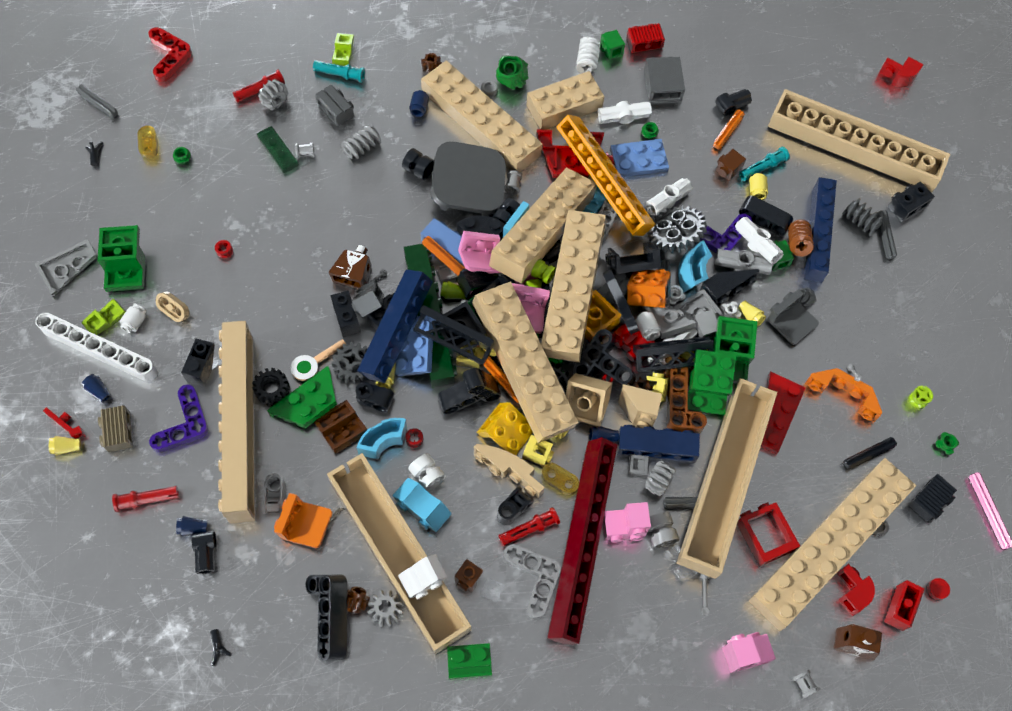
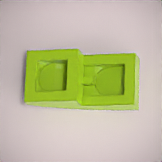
M337 33L332 64L350 65L354 42L353 34Z
M112 299L100 311L95 309L81 323L89 332L98 335L117 323L126 311L117 300Z

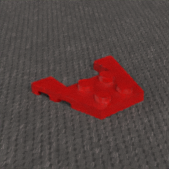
M537 129L536 137L542 143V152L552 178H557L566 167L589 178L590 174L570 146L552 145V130ZM590 132L601 146L604 132Z

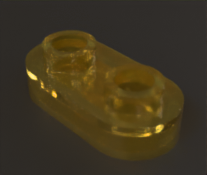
M143 126L137 133L138 150L143 158L151 159L158 154L157 134L153 127Z
M549 463L544 466L542 470L544 482L565 495H573L577 492L579 480L575 475L555 463ZM552 472L555 474V477L551 478L548 474ZM570 483L572 487L567 488L565 484Z

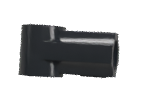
M746 89L730 95L723 93L715 100L716 105L724 116H729L737 108L752 102L751 93Z
M215 531L192 534V548L195 552V573L211 574L215 572L214 549L217 547Z

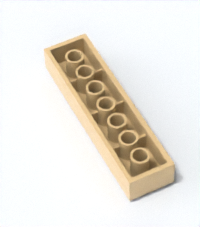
M447 60L421 78L422 91L429 95V99L483 147L498 151L503 156L506 167L510 171L522 172L541 156L542 143Z
M566 167L492 250L489 266L522 284L531 273L535 263L539 259L542 260L563 235L568 210L583 211L586 205L592 201L597 184Z
M568 210L541 342L548 358L580 362L604 236L606 215Z
M511 281L476 294L472 304L487 336L494 340L493 349L537 442L540 443L574 428L579 422Z

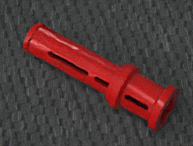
M277 69L275 73L269 76L264 75L261 80L232 93L238 103L258 94L259 90L264 87L263 84L266 85L268 80L272 82L275 79L285 84V80L280 70Z
M173 486L140 493L131 491L123 495L113 494L114 511L120 512L121 509L126 508L137 509L143 504L179 499L178 487Z
M551 507L550 511L541 515L536 514L532 520L499 534L498 537L504 547L536 531L543 532L545 528L551 525H559L560 520L555 509ZM523 529H527L515 536H511L512 534H515Z

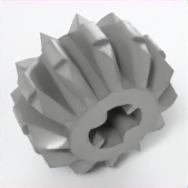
M275 79L272 82L268 80L267 84H263L264 87L259 90L260 94L258 97L262 102L261 104L271 110L279 109L280 105H284V101L288 100L287 96L289 93L286 86Z
M662 460L657 462L645 482V488L654 495H663L675 475L676 468Z
M380 590L381 596L378 598L377 595L373 594L372 597L375 602H368V606L372 608L368 610V615H374L371 619L373 623L379 620V626L382 627L384 622L387 621V625L390 627L392 626L391 619L395 622L399 621L396 614L403 615V610L399 608L404 604L403 601H398L400 598L398 594L392 597V590H389L387 595L384 594L383 590ZM384 604L388 605V612L383 611Z

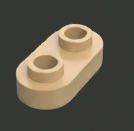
M163 292L156 296L155 301L158 309L172 320L181 322L188 319V306L172 293Z

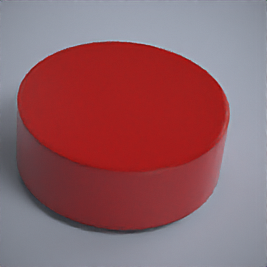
M935 578L928 583L927 592L931 598L942 600L949 596L950 586L944 579Z

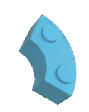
M704 240L688 250L679 263L678 277L683 293L709 279L706 272V264L712 257V254Z
M385 419L374 427L369 428L358 442L356 447L358 454L363 453L365 457L379 459L381 453L388 447L403 445L407 430L406 419Z
M407 478L392 495L397 501L396 506L403 512L407 510L419 520L418 524L425 530L430 528L437 532L452 514L442 501L431 495L420 483L410 478Z

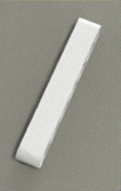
M42 313L36 318L38 328L46 336L143 381L151 382L158 375V371L153 363L137 353L50 313Z

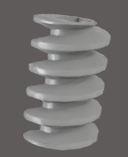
M369 124L363 130H359L358 134L354 133L352 137H348L347 141L341 143V146L350 159H352V156L359 159L358 152L364 155V148L370 151L369 145L376 147L374 141L380 144L381 139L377 130Z

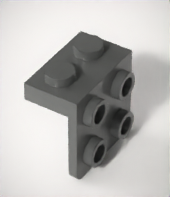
M800 289L794 293L789 292L783 298L784 301L779 304L777 302L770 309L771 313L767 319L792 345L797 344L819 325L818 320L799 303L804 295Z

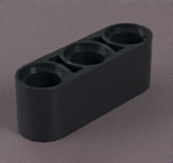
M747 196L739 209V214L749 215L753 223L779 236L785 235L790 224L793 222L791 214L755 196Z

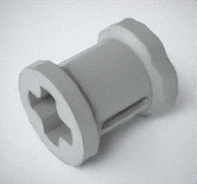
M295 143L296 159H300V157L315 158L314 144L299 145Z
M512 170L507 172L508 180L504 190L509 194H518L520 192L519 183L522 180V174Z
M810 670L792 678L799 685L803 698L821 690L812 680Z

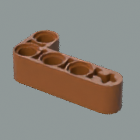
M678 357L681 362L686 361L683 357ZM688 366L679 367V374H677V368L668 369L667 428L678 432L691 430L694 433L701 434L707 424V418L700 412L688 411ZM673 384H679L682 388H676ZM673 402H679L681 406H676ZM673 420H679L681 425L675 424ZM692 421H697L700 426H695Z

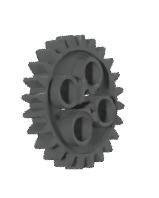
M674 206L671 211L667 208L666 213L660 212V217L654 216L656 225L647 232L649 241L658 249H663L664 253L670 250L671 254L675 250L680 253L681 249L684 248L688 251V246L694 248L695 242L700 243V238H704V233H707V223L705 216L702 215L701 211L697 212L696 208L691 210L690 206L686 209L681 206L677 209Z

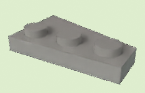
M86 239L35 263V266L50 294L54 297L98 256L89 240Z
M702 289L674 307L676 310H681L689 320H694L696 313L701 310L709 311L712 309L716 318L719 316L725 317L705 289Z
M670 302L666 304L665 308L641 306L644 312L654 314L660 327L661 339L696 328V322L692 319H687L681 310H676L670 306Z

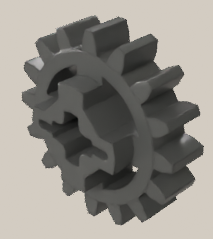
M350 342L349 347L343 344L342 350L336 349L338 355L332 356L334 360L332 367L340 380L345 378V382L348 383L351 379L354 384H356L357 379H360L362 382L364 381L363 375L357 370L363 359L360 355H365L368 349L367 346L361 348L359 342L356 346L353 345V342Z

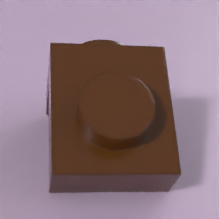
M466 559L454 576V580L457 583L456 586L463 592L468 590L472 593L483 570Z

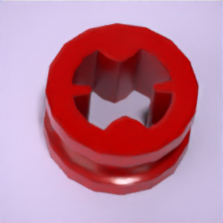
M220 240L215 245V251L220 258H228L232 255L233 248L229 241ZM225 247L227 250L223 251L221 248Z
M417 428L408 430L405 436L406 443L411 448H418L423 444V433ZM415 434L418 435V441L415 442L414 440L412 442L411 435H414V437Z

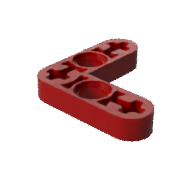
M154 27L148 32L151 42L169 53L153 68V74L157 81L165 82L190 58L192 51L187 42L159 27ZM174 41V44L166 45L167 42ZM170 60H177L174 64H168Z

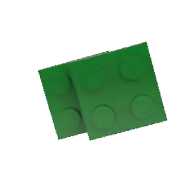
M138 225L99 228L97 261L105 272L104 290L106 292L144 289L145 255L139 246L140 228Z
M719 316L717 318L716 337L713 340L714 352L737 355L733 383H737L740 378L748 381L749 364L755 357L758 321Z
M696 350L694 370L690 372L688 411L725 415L727 396L732 394L737 355Z

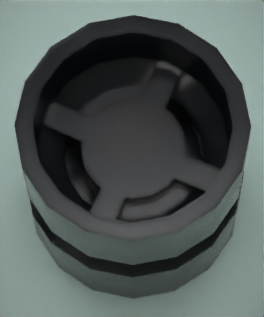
M415 148L410 149L406 153L402 161L403 169L414 173L415 176L422 180H426L433 172L434 161L427 155L423 156Z
M507 198L492 217L506 224L520 204L513 199Z

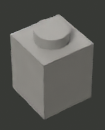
M713 309L697 312L694 316V321L696 322L699 337L708 336L710 339L716 337L717 318Z

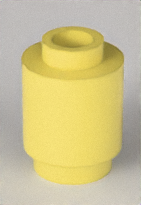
M756 173L749 179L750 195L764 200L768 195L767 176Z

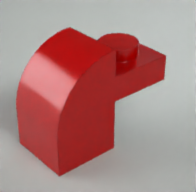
M908 57L903 65L887 58L879 73L892 79V86L906 87L913 83L924 64L911 57Z
M848 563L837 572V575L850 589L839 598V601L854 616L872 602L875 595V586L870 576L862 580L858 570L851 567Z

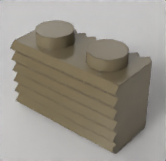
M122 405L101 409V417H98V425L102 429L103 434L99 436L101 447H104L108 452L133 448L130 411L127 407Z

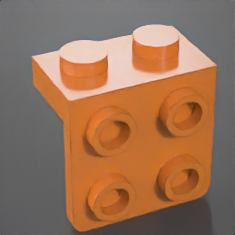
M665 269L633 272L627 284L628 305L665 308L666 287L671 272Z
M289 493L287 499L283 502L281 515L275 522L274 532L282 540L319 548L333 513L329 508L303 502L297 495Z

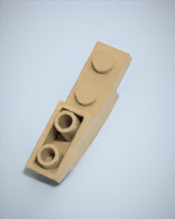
M476 444L474 446L475 458L480 463L485 462L495 476L499 475L504 478L509 473V477L515 483L522 484L525 487L524 490L530 496H535L539 499L543 495L545 487L532 477L535 468L526 461L497 447Z

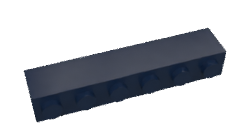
M819 177L813 187L810 225L814 248L806 256L804 280L822 283L829 273L837 180Z
M405 270L357 370L367 379L386 383L433 283L423 272Z

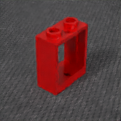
M767 502L757 507V511L751 512V510L742 513L740 515L741 518L737 522V526L759 567L786 556L800 547L776 502L770 505ZM771 513L787 543L765 553L749 521Z

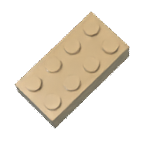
M590 71L528 92L526 106L539 129L546 130L557 126L567 115L582 117L598 111V108H603L605 96Z

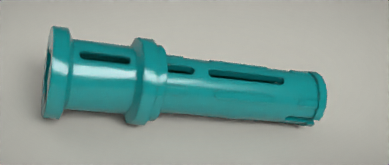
M317 60L313 63V68H315L313 71L341 76L345 80H358L359 83H363L366 71L364 67L355 68L349 64L341 66Z
M782 146L778 151L767 154L763 160L739 171V177L742 181H746L756 173H761L768 168H775L779 163L788 161L790 154Z

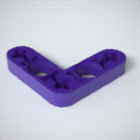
M747 214L738 215L723 235L707 226V233H704V235H711L713 240L708 241L705 238H700V242L704 240L708 249L717 254L718 248L721 249L727 241L728 245L724 250L732 251L743 238L736 230V223L743 217H748L751 221L752 219ZM735 232L738 235V237L731 238L729 236V233Z
M183 385L178 390V398L186 422L153 434L150 437L149 444L154 451L159 453L165 452L207 435L208 425L198 394L193 386ZM187 391L190 392L192 402H188L185 396ZM197 407L198 413L196 415H188L190 408ZM194 421H198L201 426L200 432L196 431L197 427ZM178 431H183L184 437L180 440H175L174 434ZM168 435H169L170 440L172 441L171 443H169V441H168V438H167ZM158 439L162 440L161 446L157 445Z

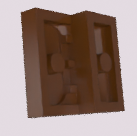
M347 400L338 404L314 422L335 454L358 441L368 430Z

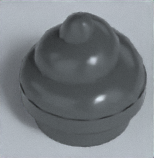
M800 289L804 293L799 302L802 306H809L817 301L812 289Z

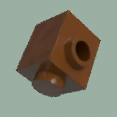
M732 149L718 159L716 171L721 177L730 181L743 169L746 158Z

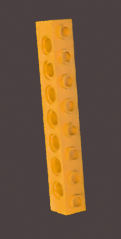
M567 115L558 124L557 129L630 233L634 236H644L656 225L580 117Z

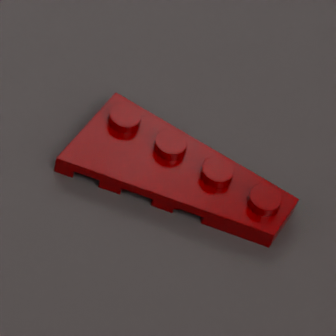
M770 371L767 388L777 392L761 448L777 455L806 387Z

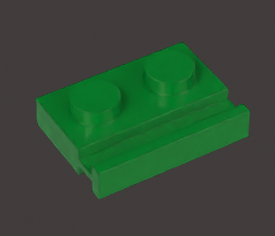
M490 643L447 646L449 680L492 676Z

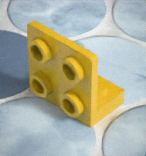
M510 402L499 403L477 431L481 437L491 438L503 450L517 455L533 434L526 417Z

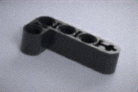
M342 574L309 575L305 582L308 594H318L317 653L319 659L323 662L343 660L347 653L348 584L346 577Z

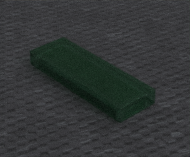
M272 126L256 133L258 139L283 174L299 166L296 158Z

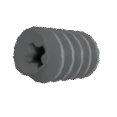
M858 198L852 201L842 214L844 215L848 212L847 219L853 217L852 223L859 221L858 227L865 226L863 231H870L869 236L871 237L881 227L883 216L876 218L878 212L876 211L871 214L872 207L864 209L867 203L859 205L861 199Z

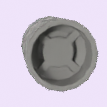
M662 512L650 516L651 528L649 532L653 534L650 538L654 548H663L679 541L676 529L672 528L674 522L670 512Z

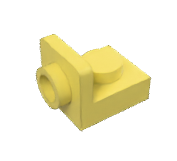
M653 372L652 375L646 376V380L657 381V385L653 386L652 391L661 393V402H665L669 378H664L662 373Z

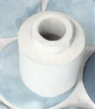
M133 304L120 319V327L128 333L136 332L145 320L147 311L140 305Z
M651 312L640 313L636 323L642 337L646 341L657 339L660 336V327L654 314Z

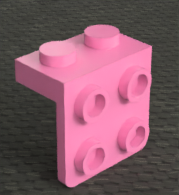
M463 231L458 251L465 269L471 272L501 273L489 266L491 252L500 242L499 235Z
M512 283L535 333L541 334L544 325L545 306L549 299L550 290Z

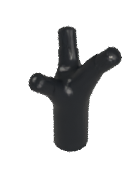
M91 141L89 142L90 147L86 146L85 149L90 153V165L97 166L98 150L103 145V142L100 141L94 147Z
M218 629L210 631L213 645L212 666H215L219 653L222 652L227 656L231 654L223 646Z

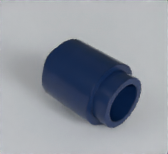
M418 90L412 94L409 109L410 113L415 117H422L426 113L429 95L425 91Z

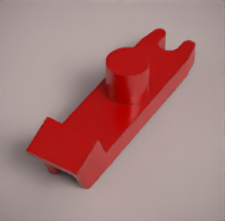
M47 407L43 410L47 416L70 433L74 439L82 436L86 437L80 426L71 428L66 424L72 418L66 412L58 417Z

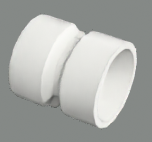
M429 453L418 457L408 468L414 478H419L418 483L427 491L437 487L446 477L440 467H435L436 462Z

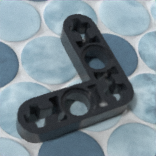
M612 270L602 273L630 335L640 331Z

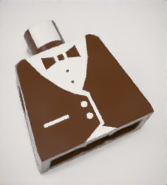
M358 245L355 252L344 250L329 270L332 282L356 289L367 284L372 266L369 256L366 255L368 249Z
M854 624L837 628L834 650L875 660L880 654L882 632Z

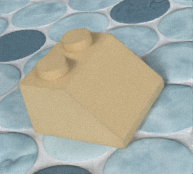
M577 373L568 380L566 397L578 421L601 426L610 400L611 382Z
M623 384L618 404L632 425H636L638 428L653 427L658 416L662 394Z

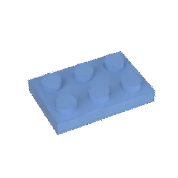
M662 139L610 146L614 166L622 177L668 172L669 170Z
M420 316L416 317L396 359L395 375L397 376L431 373L433 341L413 331ZM424 319L420 329L429 331L433 329V325Z

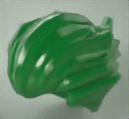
M502 56L496 70L497 80L512 90H515L516 86L518 88L524 87L526 80L529 79L528 63L518 56Z

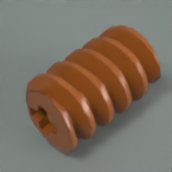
M801 219L792 222L788 228L790 250L796 256H807L814 248L811 225L808 221Z

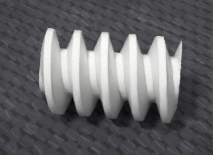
M583 37L580 39L576 70L580 74L587 71L591 73L597 69L601 43L595 38Z

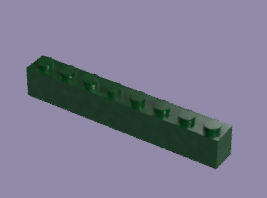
M422 244L405 246L404 255L407 270L423 272L433 281L422 306L424 305L441 314L440 309H443L441 297L437 298L436 294L439 292L438 282L433 280V276H436L434 265L430 266L429 262L432 260L431 252ZM434 341L431 373H429L432 388L455 384L454 377L458 376L456 365L451 363V359L454 358L448 348Z

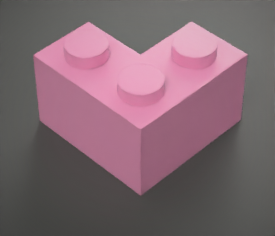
M648 502L627 504L624 510L605 511L603 519L604 539L610 540L611 543L621 542L623 539L631 538V541L642 540L651 528Z
M759 632L749 634L747 637L744 634L731 637L732 639L727 641L728 644L722 648L730 673L770 663L776 659L768 635H760Z

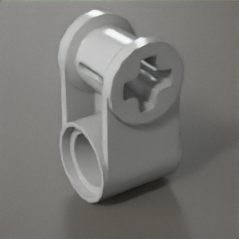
M277 473L269 474L264 481V496L262 499V512L264 514H267L268 511L282 512V505L286 499V483L281 475ZM274 481H280V485L277 488H271V484Z

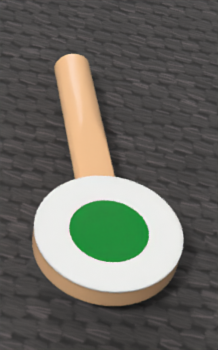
M343 339L338 341L314 358L309 355L296 357L290 366L293 377L300 381L309 380L317 374L318 363L336 353L337 348L342 349L343 344L346 345Z

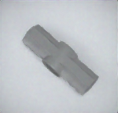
M718 248L715 257V265L735 268L736 271L759 269V273L770 275L773 264L764 257L753 255L748 250L735 252Z

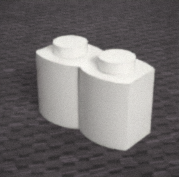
M434 554L421 559L412 567L399 574L398 577L409 599L416 597L418 600L428 595L427 590L430 588L434 590L442 586V581L447 578V575L437 555Z

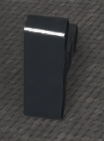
M601 329L595 334L582 353L580 362H576L573 367L574 374H580L581 368L587 367V373L584 376L593 377L597 370L600 369L622 385L631 386L636 381V374L633 370L609 355L615 346L616 338L607 329ZM605 335H609V341L602 343V338ZM598 351V357L592 360V352ZM613 361L614 367L611 370H607V363ZM629 372V379L622 381V374Z
M471 368L464 371L462 374L463 381L439 392L437 395L444 414L454 413L479 400L492 402L501 397L496 379L479 368Z

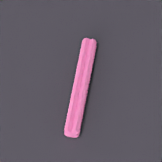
M981 473L971 474L969 479L1001 548H1011L1012 539Z

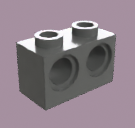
M375 279L355 290L351 305L356 313H360L361 317L382 307L384 294Z

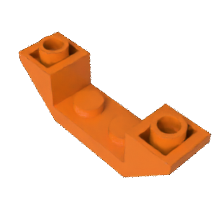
M838 368L812 373L805 382L810 389L820 393L826 389L830 382L836 388L847 391L854 398L863 400L857 413L866 420L875 422L882 414L873 387L862 381H855V377Z

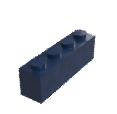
M634 425L620 426L617 455L629 456L634 454L649 456V458L696 463L699 458L700 434L694 433L691 430L678 432L670 428L657 430L649 426L644 428H635Z

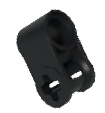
M367 382L358 384L355 390L356 400L360 405L383 413L388 412L395 395L388 388L379 387Z
M518 486L500 504L497 513L498 521L503 525H510L533 504L534 499L529 498L522 491V488ZM509 510L512 515L506 517L501 512Z

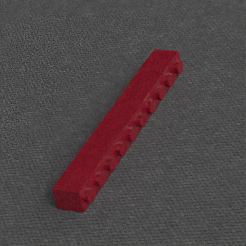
M603 437L588 441L553 608L547 639L561 644H580L618 444Z

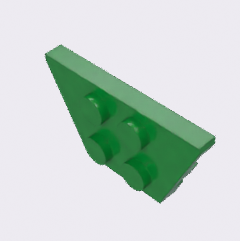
M326 366L267 410L268 414L307 428L337 405L330 368Z

